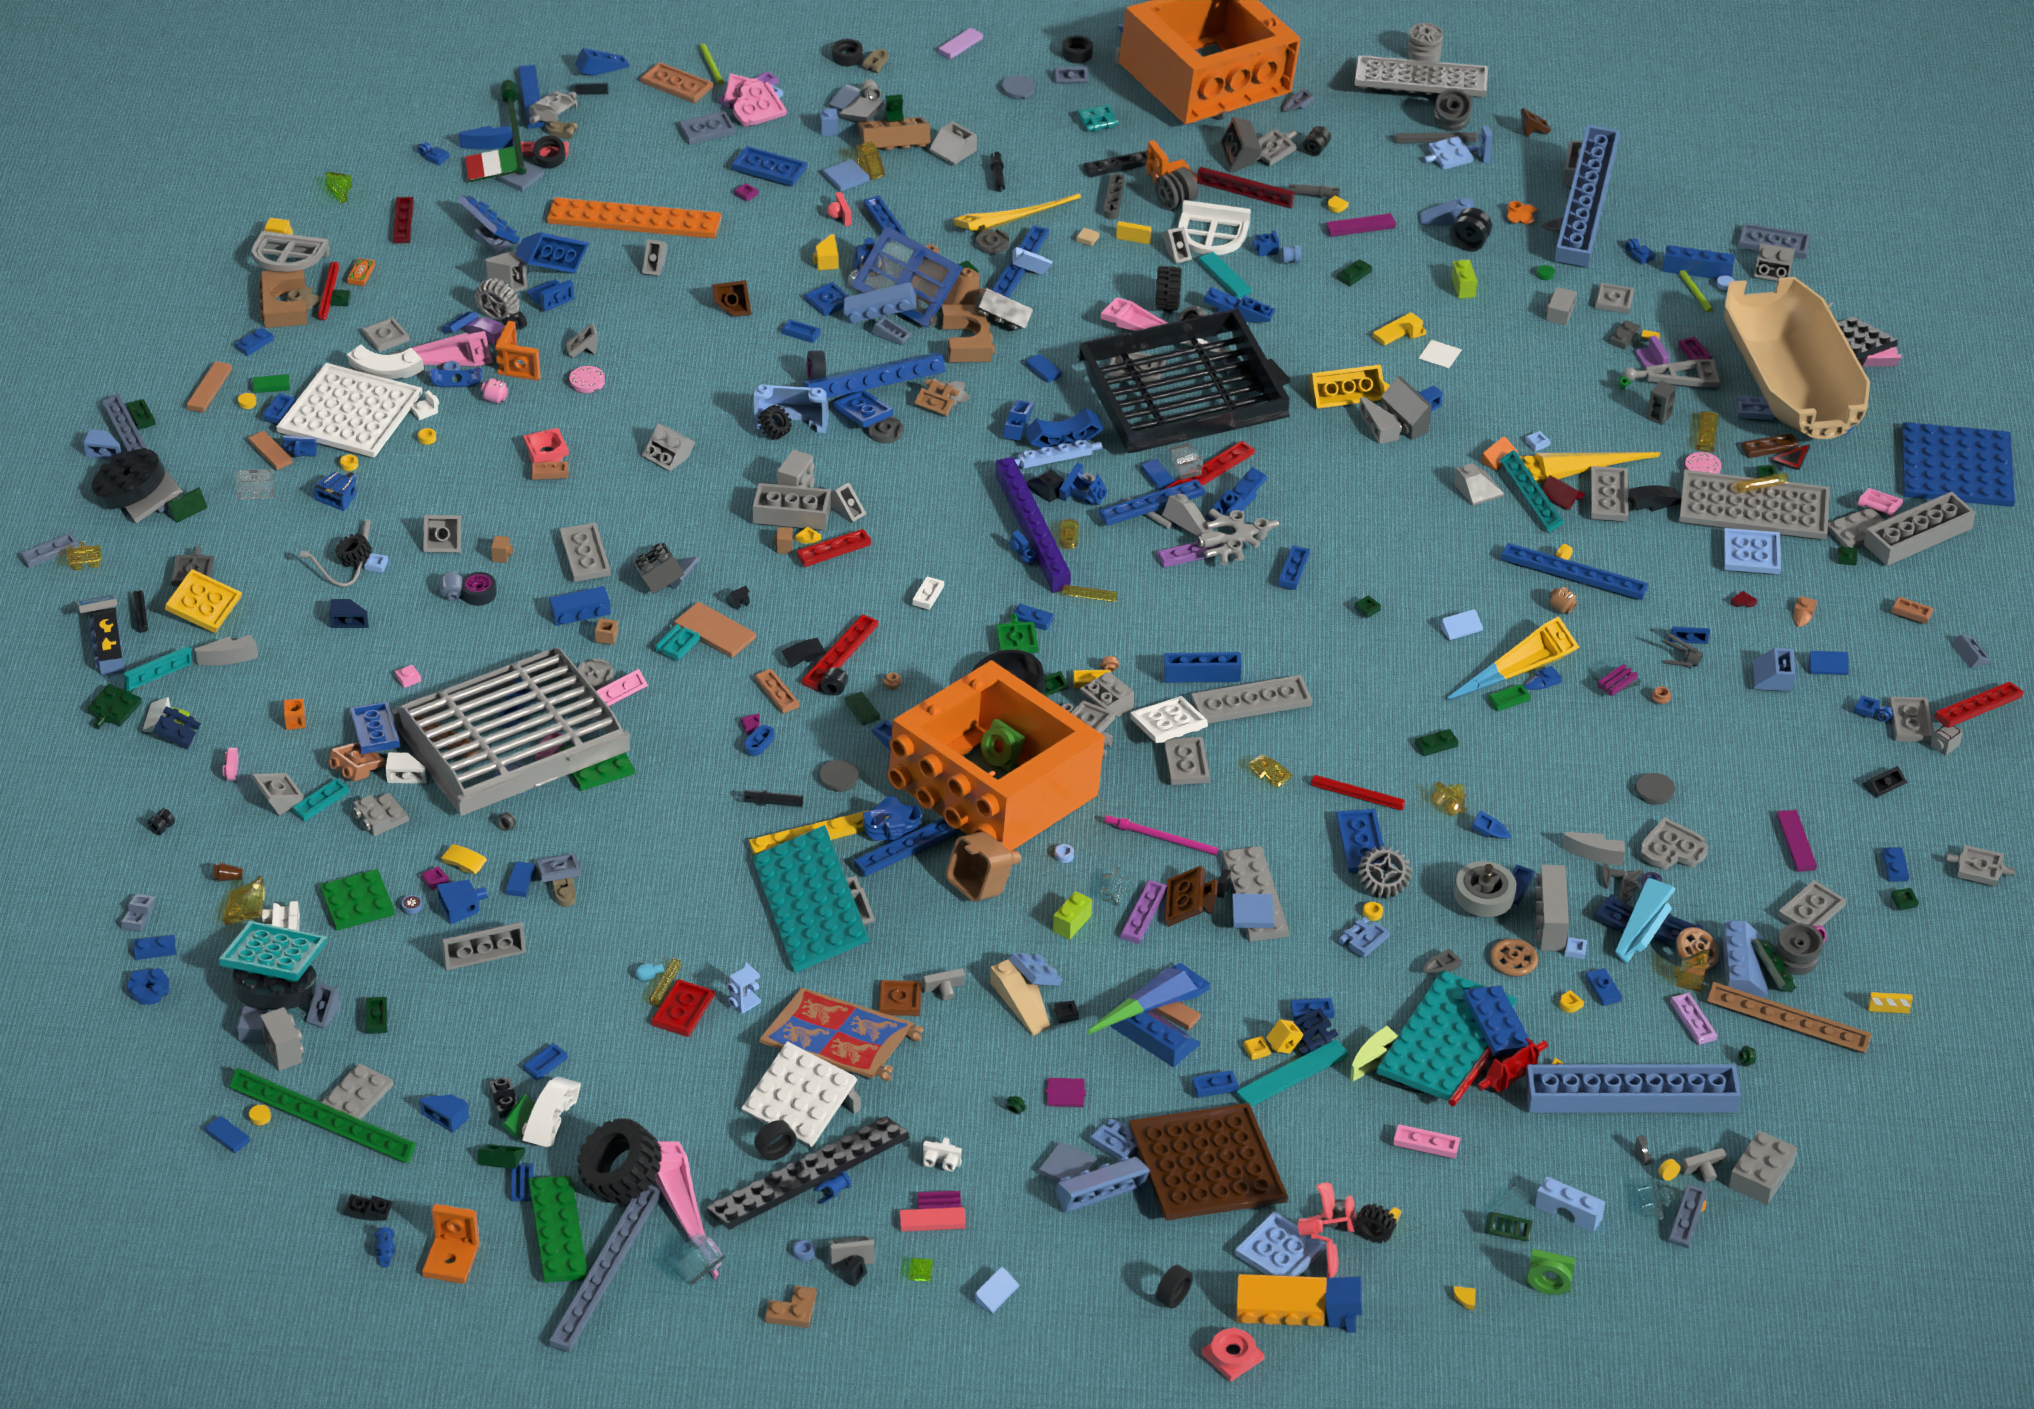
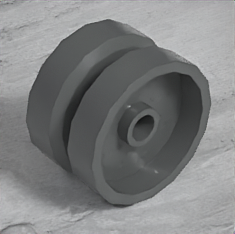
M1447 89L1438 96L1434 117L1439 127L1451 132L1460 131L1466 127L1472 110V101L1468 94L1459 89Z
M1791 923L1780 931L1775 954L1784 962L1783 967L1789 973L1795 975L1808 974L1817 967L1823 946L1822 936L1810 925Z

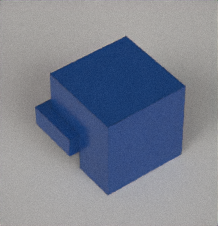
M1361 1276L1326 1278V1310L1329 1328L1346 1327L1347 1333H1356V1315H1363Z

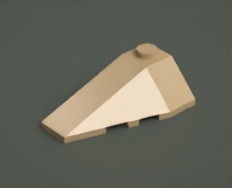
M1009 959L991 966L990 984L1031 1035L1034 1036L1050 1029V1023L1038 984H1032Z

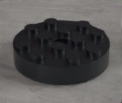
M142 448L126 453L121 452L114 459L100 466V470L93 479L92 490L104 507L113 509L127 507L146 498L160 485L165 476V467L158 455L150 449Z
M1012 649L992 653L980 660L972 669L974 671L992 660L1044 695L1046 690V678L1041 662L1034 655L1022 650Z
M311 965L298 981H287L283 978L268 977L264 974L248 973L244 970L234 969L233 993L238 1000L255 1008L277 1010L285 1007V1009H292L306 1004L314 997L317 975Z

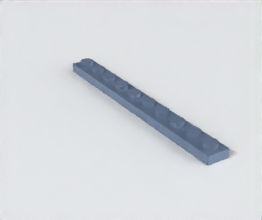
M117 393L102 401L127 450L147 448L120 395ZM166 503L158 509L160 513L168 509V504Z
M649 1185L650 1188L646 1192L643 1191L640 1197L637 1199L632 1198L549 1341L551 1347L571 1352L660 1198V1188Z

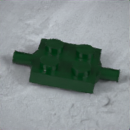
M108 684L87 707V713L98 718L93 723L94 728L100 729L104 723H113L121 727L142 703V698L132 694L134 689L127 692L125 689Z

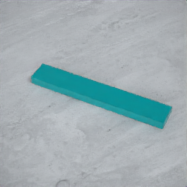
M1515 450L1499 459L1549 533L1565 523Z
M1335 1039L1329 1044H1325L1237 1090L1236 1096L1243 1104L1249 1103L1253 1107L1347 1058L1349 1052Z

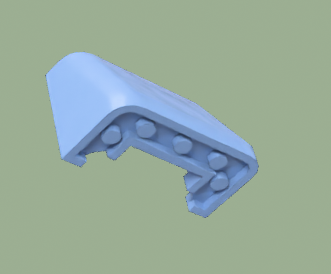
M760 385L756 387L754 391L755 429H760L759 426H761V424H758L760 413L771 405H776V407L779 405L781 409H785V413H789L788 418H791V420L809 421L810 427H813V425L817 427V433H826L829 409L825 390L821 388Z

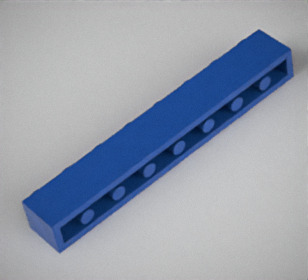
M935 352L803 381V386L807 388H821L825 390L827 398L939 374L946 372L943 355Z

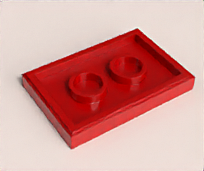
M677 979L652 1018L651 1026L689 1038L713 1000L715 991Z

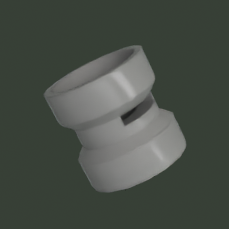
M869 79L861 84L860 89L865 98L880 99L881 91L874 80Z

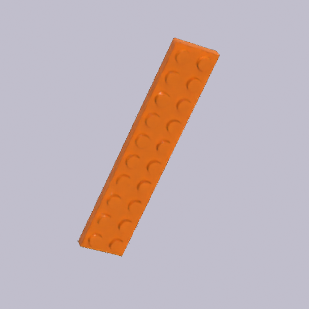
M554 198L547 220L548 224L715 239L721 221V213Z

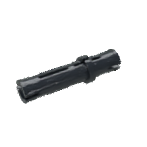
M994 152V154H991L994 188L997 192H1002V190H1005L1004 164L1002 163L1001 153Z
M745 790L744 802L761 803V805L776 804L803 807L804 795L767 792V790H762V792Z

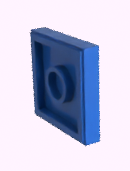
M834 282L804 294V299L824 317L843 309L844 298L850 297Z

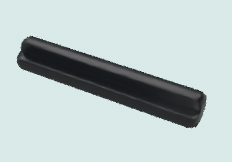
M142 590L134 591L137 628L140 633L147 632L148 624L144 594Z

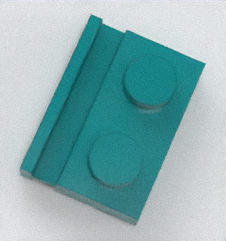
M677 624L656 644V651H662L664 655L679 661L700 640V634L686 627L681 628Z

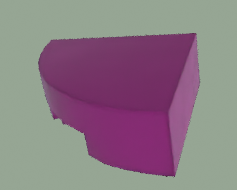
M759 713L741 718V724L747 735L752 734L760 726Z

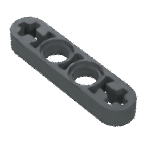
M1114 173L1109 178L1104 204V217L1107 219H1116L1119 216L1125 184V177L1122 174Z

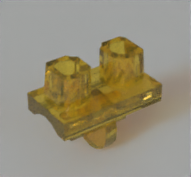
M80 541L81 547L66 549L68 566H71L73 570H80L83 568L82 564L89 563L92 568L100 567V561H102L100 545L85 546L84 541Z
M1440 781L1435 785L1436 791L1431 796L1433 803L1441 806L1447 801L1448 804L1444 808L1452 817L1459 811L1464 814L1468 810L1464 806V798L1466 797L1464 785L1458 783L1455 786L1450 784L1449 787H1446Z

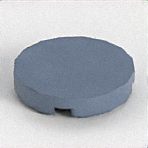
M1011 76L1003 82L1004 94L1013 99H1020V97L1029 98L1035 92V82L1026 76Z

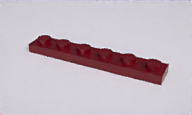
M1201 166L1198 169L1197 184L1290 209L1294 205V191Z

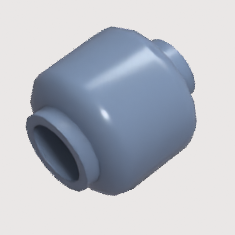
M456 572L445 573L439 580L441 596L451 601L461 597L462 576Z

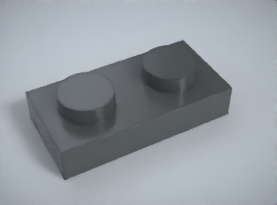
M1625 320L1612 335L1609 344L1625 350L1640 332L1641 326Z

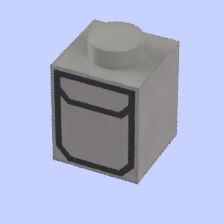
M1942 725L1933 732L1930 746L1946 756L1960 745L1963 731L1956 726L1947 728Z

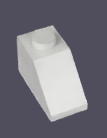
M388 752L386 764L387 783H427L425 766L409 753Z

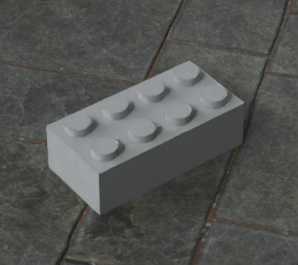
M759 483L753 503V523L826 530L831 510V489Z
M1541 865L1540 873L1536 874V885L1538 887L1535 886L1534 898L1538 899L1535 902V913L1539 914L1536 915V927L1539 928L1536 940L1540 942L1541 951L1565 952L1569 926L1566 866Z

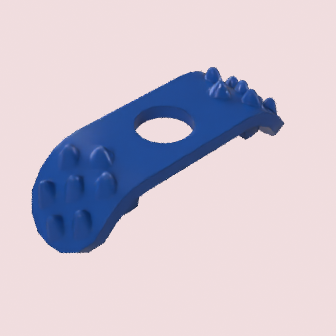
M477 367L469 370L444 371L434 368L430 370L429 376L431 382L438 387H471L480 383L482 369ZM460 375L462 380L455 383L452 381V377Z

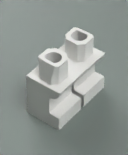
M298 901L290 902V906L284 907L273 903V909L262 910L263 923H272L268 925L299 931L300 912Z

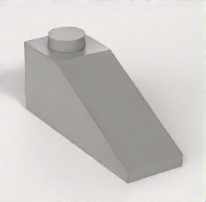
M1361 397L1359 412L1377 442L1383 444L1399 440L1402 427L1394 415L1365 397Z
M1178 493L1177 495L1169 496L1162 516L1196 536L1213 532L1212 529L1208 530L1206 528L1207 521L1194 502L1189 500L1186 495Z

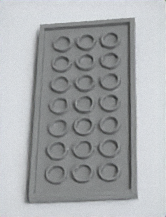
M1358 55L1355 86L1359 88L1374 87L1378 90L1384 88L1393 91L1407 90L1412 93L1422 91L1426 94H1432L1433 92L1441 94L1447 89H1459L1469 96L1482 98L1486 97L1488 66Z
M1684 470L1679 522L1733 529L1780 532V535L1826 540L1830 487Z

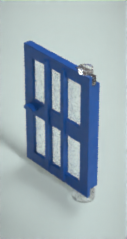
M885 226L860 271L854 270L850 274L848 283L861 292L866 293L911 282L916 294V308L900 313L929 328L930 325L935 326L937 324L938 317L936 315L963 267Z

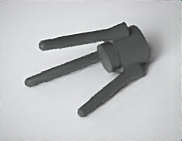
M1668 633V637L1682 646L1668 640H1664V643L1685 652L1684 659L1687 662L1663 660V663L1687 666L1689 668H1692L1693 665L1698 666L1703 652L1698 651L1697 648Z

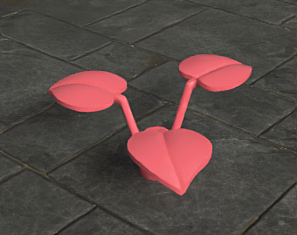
M1321 1183L1316 1187L1322 1198L1324 1213L1314 1217L1299 1218L1298 1231L1300 1236L1311 1235V1239L1327 1242V1278H1333L1339 1266L1336 1244H1333L1332 1239L1318 1234L1323 1231L1324 1224L1347 1221L1348 1231L1354 1232L1356 1230L1354 1223L1357 1215L1353 1197L1347 1196L1345 1199L1346 1217L1332 1219L1335 1206L1333 1186L1330 1183ZM1326 1217V1219H1330V1220H1323V1221H1322L1320 1218Z

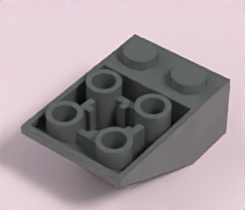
M665 542L654 545L651 551L646 554H640L633 562L653 595L685 575Z

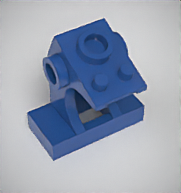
M1077 462L1060 487L1059 497L1066 502L1071 495L1084 501L1087 505H1100L1108 491L1098 474L1094 481L1084 478L1083 465ZM1083 487L1089 489V492H1083Z

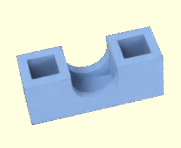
M1546 1177L1538 1189L1535 1207L1552 1215H1555L1559 1208L1568 1209L1575 1217V1225L1594 1232L1603 1218L1605 1201L1550 1177Z

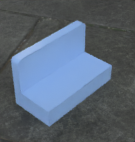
M1018 247L1012 250L1013 264L1041 275L1052 266V261L1045 259V257Z

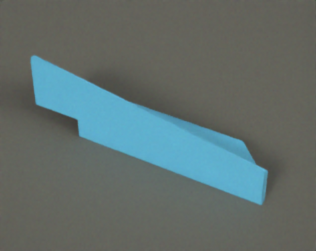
M1651 878L1646 880L1615 951L1625 964L1629 962L1636 950L1641 952L1647 947L1671 911L1672 907L1666 901L1676 890L1673 886Z

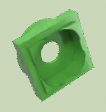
M995 719L990 729L982 737L981 753L991 765L1000 766L1007 772H1011L1015 769L1026 738L1001 720ZM997 740L1002 741L1004 745L1002 753H998L995 750L994 745Z
M1533 1249L1527 1283H1530L1537 1291L1549 1295L1570 1292L1576 1258ZM1543 1273H1554L1557 1276V1278H1547L1546 1275H1543Z

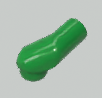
M1622 375L1618 381V388L1624 390L1627 385L1631 384V381Z

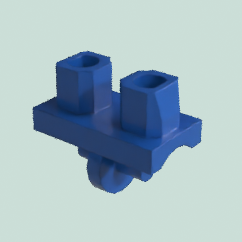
M284 435V451L287 454L295 455L296 457L301 455H317L315 437Z

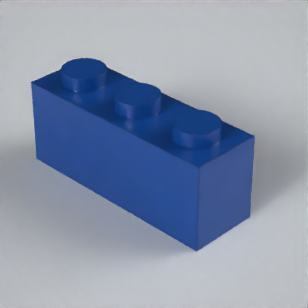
M604 586L549 598L550 612L556 626L611 614L610 600Z

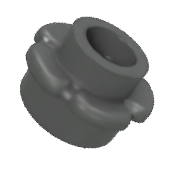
M509 812L500 814L498 826L504 831L513 830L516 825L515 817Z

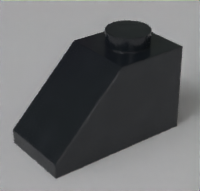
M1048 470L1026 481V484L1050 503L1059 498V489L1063 484V478L1053 470Z

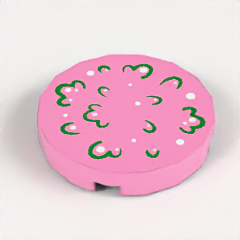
M579 367L570 374V385L577 392L592 393L595 389L599 390L604 386L605 375L597 367Z
M1697 452L1686 458L1685 470L1720 474L1721 462L1710 453Z

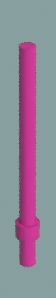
M1106 815L1104 820L1105 823L1118 826L1119 829L1125 831L1129 829L1213 855L1218 853L1217 847L1139 825L1123 817L1119 819Z

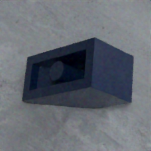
M331 599L329 611L331 628H369L366 610L351 599Z

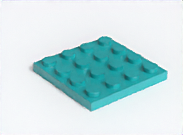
M249 921L219 958V966H224L228 969L244 970L248 973L264 974L268 977L283 978L287 981H298L327 944V936Z

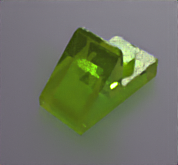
M325 172L326 185L341 203L348 202V190L352 189L351 175Z

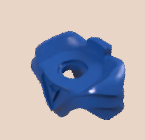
M888 796L876 807L863 813V828L873 840L882 841L888 839V842L891 843L916 831L922 817V812L917 805H905L895 796Z

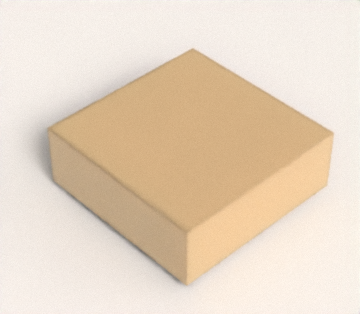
M1084 228L1077 236V242L1093 246L1099 238V232Z

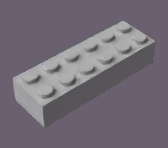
M1949 492L1867 528L1864 546L1888 566L1972 529L1976 512L1953 492Z

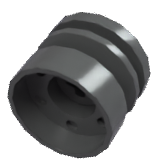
M1181 167L1171 173L1159 176L1155 180V191L1158 200L1168 210L1181 206L1184 200L1193 201L1198 197L1196 179L1188 168Z

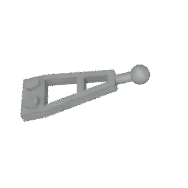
M1713 359L1648 366L1646 371H1636L1634 368L1628 367L1623 371V376L1627 377L1629 381H1633L1635 378H1647L1650 382H1660L1662 380L1669 384L1711 388L1719 387L1720 385ZM1696 368L1699 378L1677 376L1675 371Z

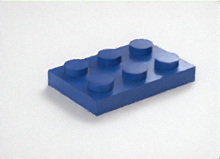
M865 390L858 391L834 402L835 409L863 428L893 416V409Z

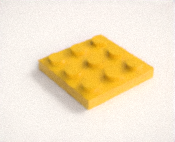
M191 569L166 603L165 610L216 633L240 600L242 592Z

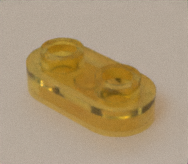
M1073 519L1063 520L1060 524V545L1066 549L1075 548L1078 545L1079 524Z

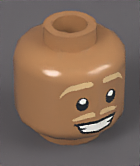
M1566 587L1554 588L1549 595L1551 598L1550 606L1560 614L1571 613L1577 605L1576 595Z

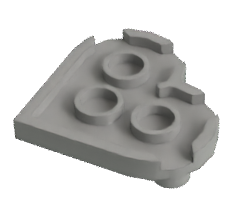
M1666 817L1649 833L1641 845V859L1661 870H1667L1677 862L1693 868L1697 863L1702 862L1708 853L1704 837Z

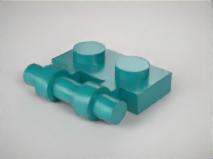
M1109 104L1078 110V117L1083 125H1086L1087 132H1096L1102 128L1110 129L1113 126L1119 125V121L1115 119V113Z

